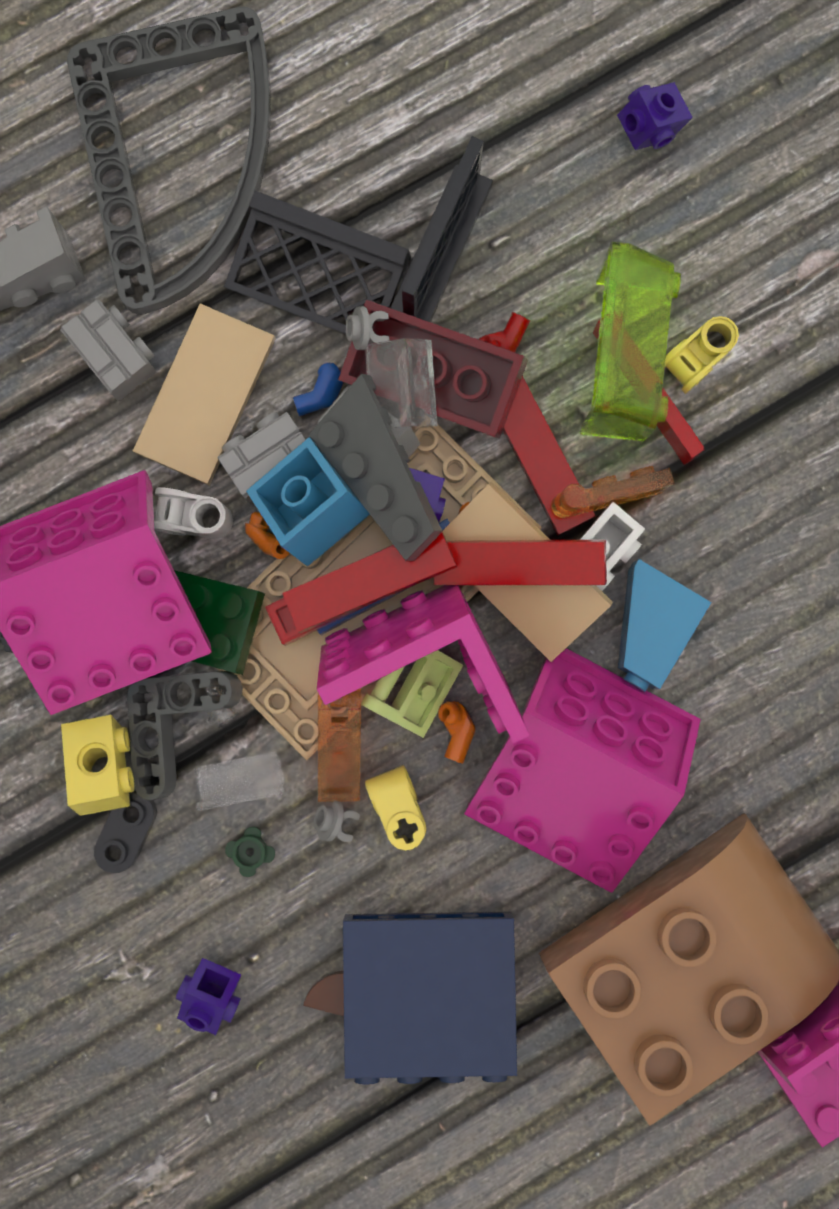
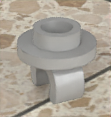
M357 306L354 309L353 315H348L346 320V336L348 341H353L356 350H365L368 344L378 346L389 342V336H378L372 328L374 321L387 320L388 313L376 311L369 314L365 306Z
M330 799L318 808L314 818V827L317 830L318 837L323 841L330 842L336 837L341 841L350 842L353 840V836L343 831L341 825L347 818L359 820L360 815L348 807H343L340 801Z

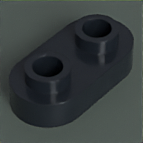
M136 791L129 793L130 806H134L139 810L138 820L131 821L126 815L128 807L111 810L96 842L94 857L99 867L106 872L120 873L135 864L155 822L157 808L154 800H144ZM111 845L120 847L122 852L120 859L116 860L110 857L109 847Z

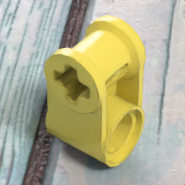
M713 317L688 339H684L674 347L658 365L662 369L667 368L683 385L681 390L687 394L736 345L739 337L738 328L727 317ZM715 331L722 334L725 339V347L717 348L712 346L707 340V333Z
M402 765L365 780L370 800L381 819L391 844L397 849L405 851L417 847L425 837L427 828L417 802L415 789L405 766ZM405 818L408 824L416 823L418 829L413 833V840L408 841L405 835L398 836L396 830L401 826L400 819Z

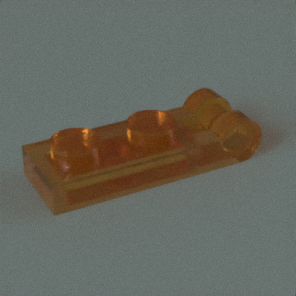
M648 466L629 473L630 478L617 481L615 475L598 479L592 482L593 487L588 489L579 484H571L553 498L551 508L556 516L568 518L607 508L612 502L619 505L658 495L674 485L675 482L670 468L655 472L653 466Z
M361 688L327 705L324 704L318 693V802H333L334 800L340 802L360 801ZM331 707H347V717H331Z

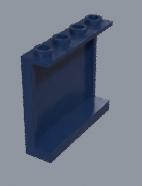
M512 912L345 914L343 919L345 1079L354 1078L355 1083L363 1085L378 1083L380 1078H397L399 1083L415 1084L421 1082L422 1077H439V1080L444 1083H460L465 1080V1077L482 1076L483 1081L498 1083L506 1081L507 1076H517L515 937Z

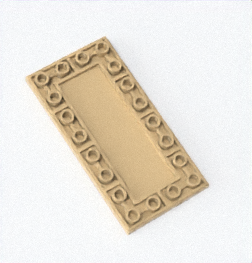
M427 413L411 427L421 444L409 457L410 461L407 462L409 468L445 478L440 497L445 498L446 502L439 522L448 519L451 523L459 514L462 505L471 502L487 484L492 482L541 530L542 527ZM371 515L367 516L308 567L289 553L286 558L276 559L247 587L263 592L265 596L243 675L234 674L241 681L242 695L306 760L321 748L363 706L361 702L366 693L371 694L378 681L371 682L325 705L316 689L321 646L326 644L325 638L343 628H347L351 632L363 626L362 620L376 611L385 609L386 613H389L401 607L400 601L412 593L423 590L424 594H427L443 586L434 585V577L410 587L323 635H320L316 630L286 646L282 645L265 606L284 598L283 592L393 545ZM459 585L467 602L479 591L474 585Z

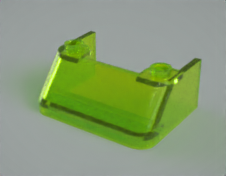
M612 241L596 279V284L604 285L591 410L581 425L580 434L645 441L656 429L657 423L665 422L667 416L668 397L662 396L671 301L672 298L678 297L681 273L674 272V263L630 243Z

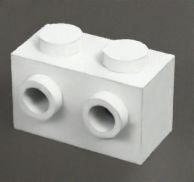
M614 502L604 510L580 538V540H606L607 583L606 585H596L601 591L615 577L610 570L619 559L626 563L641 547L642 544L637 541V538L645 530L644 527Z

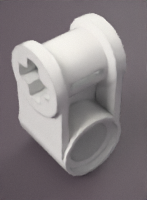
M156 488L155 495L158 496V503L154 520L155 531L173 535H192L219 539L226 536L233 525L232 513L216 498L191 494L176 489ZM217 508L220 512L218 523L211 528H205L202 521L205 512L209 509Z

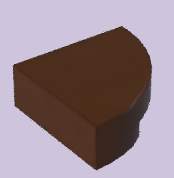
M343 971L327 975L312 986L303 1006L344 1016Z

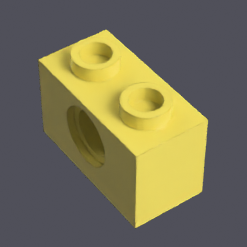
M112 715L61 724L68 806L80 816L129 807V792L134 791V777L131 768L126 767L125 752L130 751V738L127 728L122 727ZM108 757L107 764L101 771L92 772V767L99 758Z

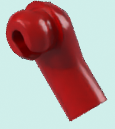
M512 312L504 330L487 334L478 340L516 352L531 320Z

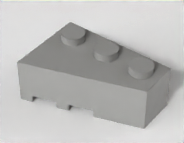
M48 206L37 211L39 220L20 230L19 225L14 224L5 229L7 238L0 241V311L12 306H29L35 303L39 296L50 292H67L73 289L77 282L85 280L71 238Z

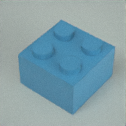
M310 437L246 490L280 545L307 567L370 515Z

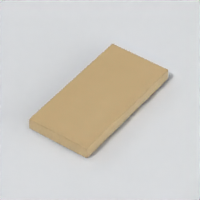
M199 304L133 452L210 486L220 464L217 457L224 453L222 450L223 445L232 438L276 340L275 336L203 304Z
M492 482L487 484L443 530L446 541L550 540ZM474 585L550 662L563 652L613 603L596 585Z

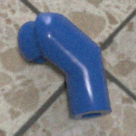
M329 362L321 365L318 369L319 376L313 391L293 397L299 417L328 408L338 398L344 382L338 380L341 370H339L336 364Z

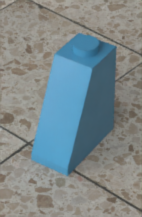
M640 559L633 562L628 570L618 669L627 673L624 677L626 682L646 692L648 687L651 689H661L712 602Z

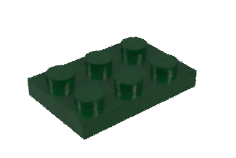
M174 570L211 644L212 653L192 660V662L243 675L265 593Z

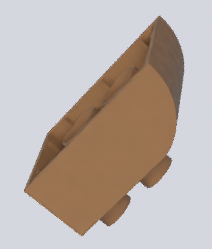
M745 813L539 952L551 979L649 1126L799 1024L827 998L839 981V950Z

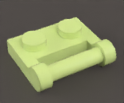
M436 650L416 660L391 706L386 704L385 701L404 667L380 678L371 694L366 693L361 705L424 738L463 664Z

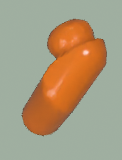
M253 512L249 523H245V533L263 553L277 559L286 558L289 552L280 545L275 535L267 532L269 526L259 512Z
M448 701L442 704L438 711L440 721L444 723L451 735L444 757L463 764L476 728L469 713L462 704Z

